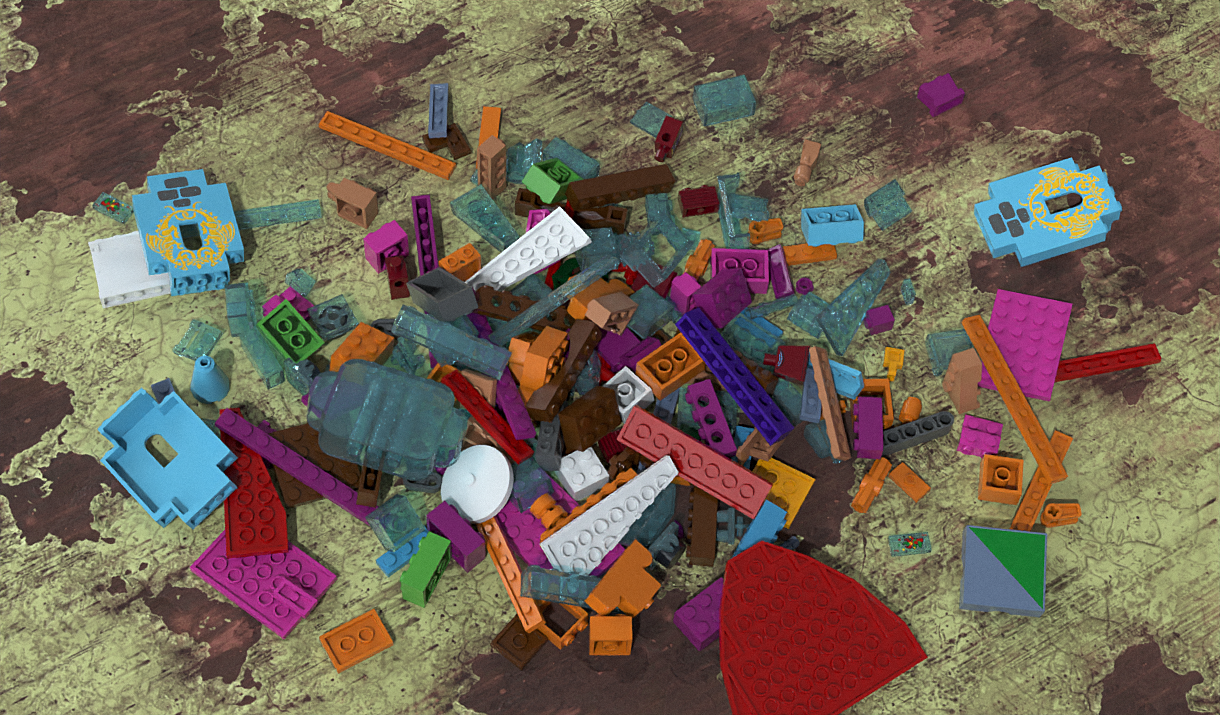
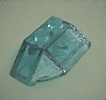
M669 483L665 489L661 490L655 497V501L648 505L642 512V516L636 519L629 527L630 530L618 542L619 544L629 546L635 539L643 546L655 543L674 515L675 484Z

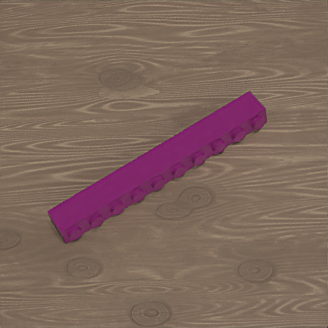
M430 195L411 196L420 276L438 268ZM424 310L430 367L434 368L440 360L450 365L446 325Z

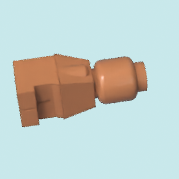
M805 139L800 165L797 166L794 173L796 185L805 186L809 182L812 170L816 167L820 154V143Z

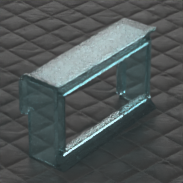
M739 172L733 175L717 176L719 184L717 193L719 201L718 215L725 249H750L748 248L750 233L741 234L735 205L736 188L739 186L740 180Z
M663 210L650 221L622 255V259L633 271L638 270L649 284L655 288L669 277L694 245L695 241H690L665 214V210ZM657 228L676 250L662 270L642 249Z

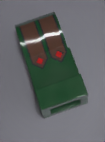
M570 258L566 260L551 276L554 290L563 292L569 277L582 273L579 259Z

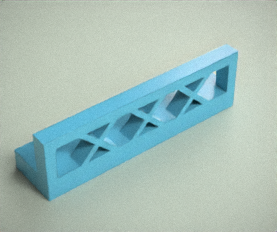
M809 352L807 368L813 369ZM828 359L836 393L855 400L864 388L862 372Z

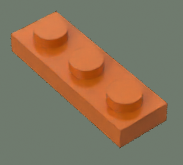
M807 243L783 246L788 266L836 260L837 258L835 246L831 244H823L817 247L808 246Z

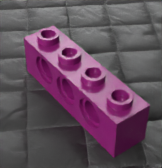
M708 379L689 385L685 398L687 404H691L693 408L691 413L694 422L699 424L700 429H698L701 440H705L707 446L728 458L736 456L737 448L711 380ZM705 401L708 406L702 407L698 402ZM705 419H713L715 423L709 425L705 422ZM718 436L722 441L716 443L711 438Z

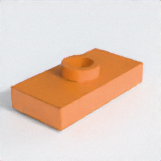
M903 462L888 475L916 503L931 490Z

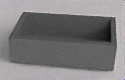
M441 267L406 283L413 303L444 324L452 323L456 318L468 315L478 308L472 287Z

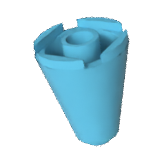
M201 356L195 361L190 389L196 400L201 403L212 404L211 402H219L227 396L230 389L229 379L211 357Z

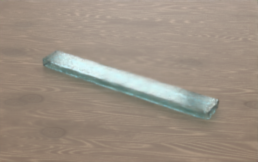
M319 199L234 211L239 230L322 218ZM197 223L179 226L182 238L200 235Z
M606 254L488 336L490 341L499 346L504 345L512 337L523 332L620 264L618 258Z

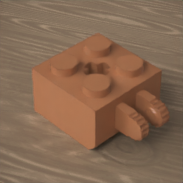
M343 178L340 184L333 182L327 184L328 198L336 202L338 216L368 229L378 214L376 192L371 188L359 185L354 180Z

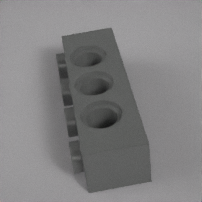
M567 399L564 400L559 412L569 406ZM558 414L554 417L552 423L541 421L535 452V459L540 472L560 471L565 441Z

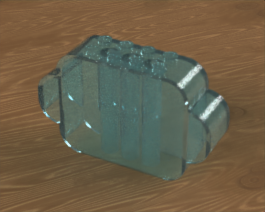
M363 359L348 360L341 365L338 372L327 371L317 375L309 390L306 418L309 425L319 431L318 444L324 453L408 480H424L433 473L435 467L445 468L455 464L462 451L467 430V419L460 410L454 408L455 397L448 386L432 379L399 371L376 362Z

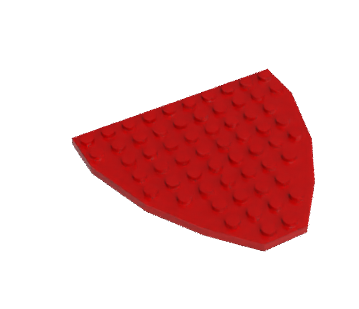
M760 541L726 562L719 608L720 667L732 715H838L928 658L907 624L855 579L810 556Z

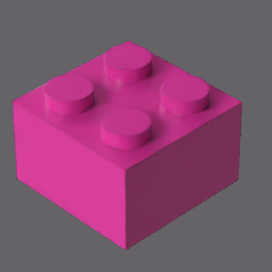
M395 220L385 223L380 229L369 233L363 238L365 258L378 274L385 270V258L403 255L404 258L409 256L408 235Z

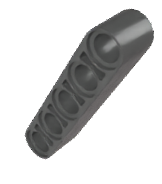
M942 411L883 431V453L881 457L949 434L954 423V416L948 411Z

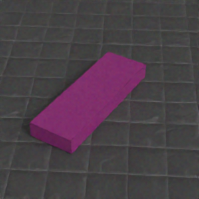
M779 244L767 249L768 269L775 298L781 300L795 294L783 246Z

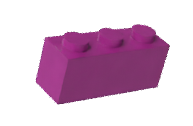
M858 397L857 403L853 404V415L856 416V421L853 422V433H856L853 450L857 451V458L881 459L883 453L882 398Z

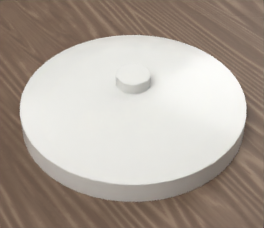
M476 445L463 450L450 462L443 475L441 485L442 502L445 500L449 505L455 506L459 515L462 518H466L471 524L482 523L491 519L507 503L513 488L514 477L510 461L502 452L488 445Z

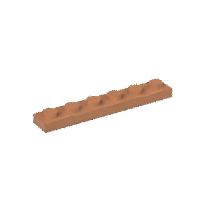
M814 346L809 349L810 361L815 373L814 379L819 391L818 397L823 408L822 414L826 421V432L831 443V453L835 459L845 461L850 459L851 455L827 351L824 348Z

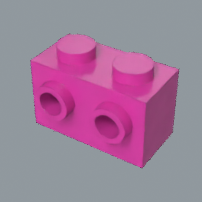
M685 272L681 276H676L672 281L670 303L682 315L697 308L693 294L701 288L697 280Z

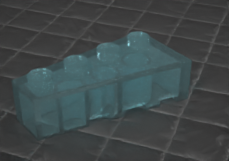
M481 184L450 202L452 213L499 252L502 253L520 238Z

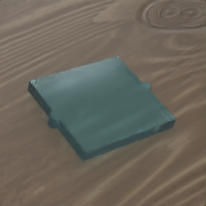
M645 102L639 110H636V114L630 120V123L656 138L665 117L672 116Z

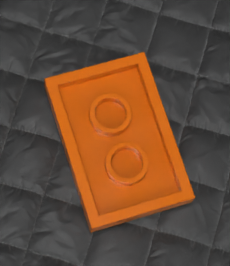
M375 609L319 636V640L338 674L394 645Z

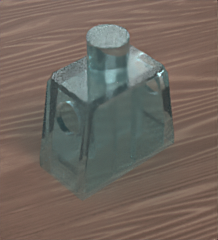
M825 419L819 421V423L806 425L803 435L819 458L822 459L830 456L834 464L843 461L835 459L831 453V443L826 432Z

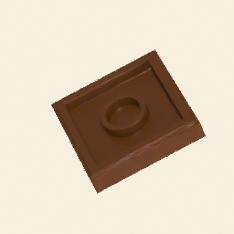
M516 614L492 640L490 646L522 671L548 642V638L537 629L531 633L526 632L518 614Z

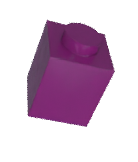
M885 305L867 310L863 322L865 328L869 329L870 334L874 335L892 330L895 319L889 306Z

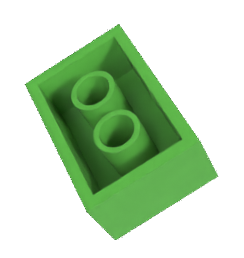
M558 158L532 164L522 182L529 191L539 195L544 203L552 204L567 199L565 192L569 182L584 179Z
M287 299L256 324L258 330L292 368H295L303 360L307 359L325 343Z
M430 531L426 537H422L420 540L417 554L412 555L408 570L403 571L400 577V590H402L403 599L423 608L426 607L452 558L451 541Z

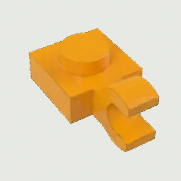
M886 347L883 367H888L887 379L894 382L897 369L902 370L905 350Z

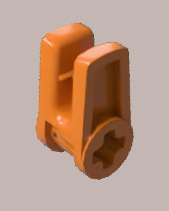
M781 219L752 221L749 224L747 240L752 244H759L780 238L782 235L781 231L783 230Z
M1078 503L1048 504L1040 516V522L1047 528L1076 524L1078 518L1082 515L1080 505Z

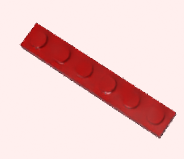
M1154 343L1059 361L1055 382L1157 364L1161 362L1162 358Z
M457 369L442 377L440 382L518 465L533 456L534 451L523 439H515L510 425Z

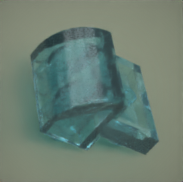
M536 138L526 145L519 142L507 149V181L515 184H524L522 180L532 164L541 161V140Z
M896 179L878 189L864 200V207L868 217L872 216L882 231L912 212L903 198L905 193Z
M730 193L725 204L727 214L739 219L746 217L758 222L762 220L768 221L770 215L767 209V198Z
M809 291L798 299L787 319L808 332L811 336L819 339L828 330L829 325L838 318L841 311Z

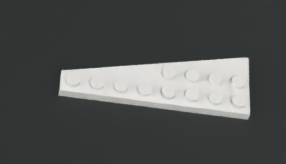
M558 207L466 280L465 283L473 287L475 292L484 285L491 286L496 291H501L583 248L592 241L561 207Z

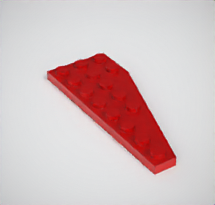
M229 408V410L244 419L240 408ZM219 409L220 416L225 409ZM220 429L221 441L238 457L224 471L237 486L224 500L227 559L289 553L286 511L279 499L261 455Z

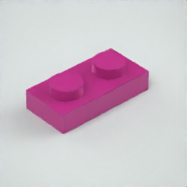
M284 579L272 593L275 599L305 619L318 604L317 599L287 579Z

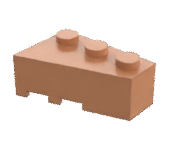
M619 292L592 299L587 305L588 310L585 316L602 329L622 336L639 305L624 293Z
M974 348L952 355L942 382L944 391L948 392L959 414L980 408L977 395L981 394L978 382H981L982 362Z
M471 416L467 420L457 452L460 453L476 445L494 447L508 458L514 473L520 464L518 465L481 424Z

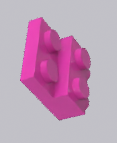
M291 286L280 296L274 295L262 306L263 316L265 317L287 299L306 322L318 312L313 304Z
M965 414L956 451H960L965 455H975L982 459L984 454L997 456L1003 424Z

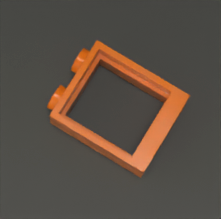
M468 243L441 259L439 267L458 279L466 281L481 269V255L471 243Z
M863 379L864 388L858 395H884L886 415H882L883 430L891 429L894 417L889 379ZM858 397L855 400L849 398L852 429L853 422L856 421V416L853 415V404L857 403Z
M551 583L536 599L541 612L555 600L578 619L561 638L545 624L537 628L538 631L561 650L565 645L569 646L573 642L578 631L582 632L588 626V613Z

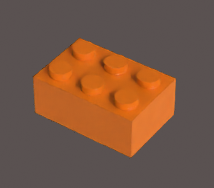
M360 322L331 355L329 372L364 388L391 356L394 337Z
M549 326L544 328L526 351L520 385L537 390L558 374L559 369L566 362L564 352L567 351L569 346L567 332Z
M679 333L638 361L635 374L652 389L653 394L661 401L704 371L706 363L683 334Z

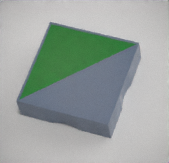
M967 525L962 534L961 559L963 573L960 581L959 609L982 612L1000 611L1011 615L1040 618L1045 612L1047 533Z

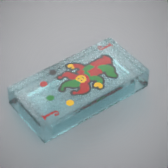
M104 192L92 205L93 209L122 224H125L134 212L132 206Z
M928 532L888 537L891 557L931 553L932 549Z

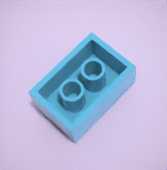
M856 204L801 209V230L808 246L817 247L823 244L837 245L839 243L863 241L864 221Z

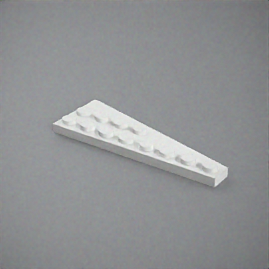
M666 455L540 543L541 548L568 594L572 595L576 592L575 590L583 581H586L591 571L599 566L604 556L630 530L629 527L636 519L642 516V512L648 505L655 501V497L679 473L670 456Z

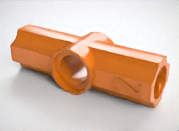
M707 239L701 240L694 254H691L687 260L684 273L686 272L693 276L697 282L700 276L703 277L712 248H715L712 241Z
M884 457L876 459L869 473L865 474L859 486V491L851 504L855 511L867 513L874 498L879 495L884 485V480L892 467L888 459Z

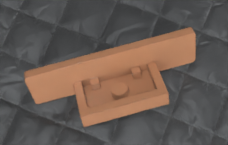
M755 427L751 435L747 436L743 445L737 449L736 457H738V464L743 466L750 456L769 461L786 437L770 446Z

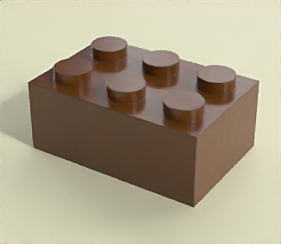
M599 385L558 413L566 447L581 452L587 450L622 424L615 390Z

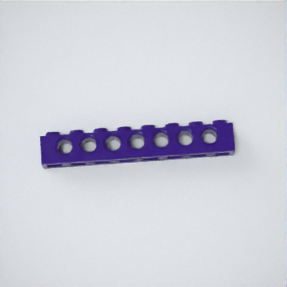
M698 307L686 312L675 324L769 445L771 446L783 440L794 429V426L701 309Z

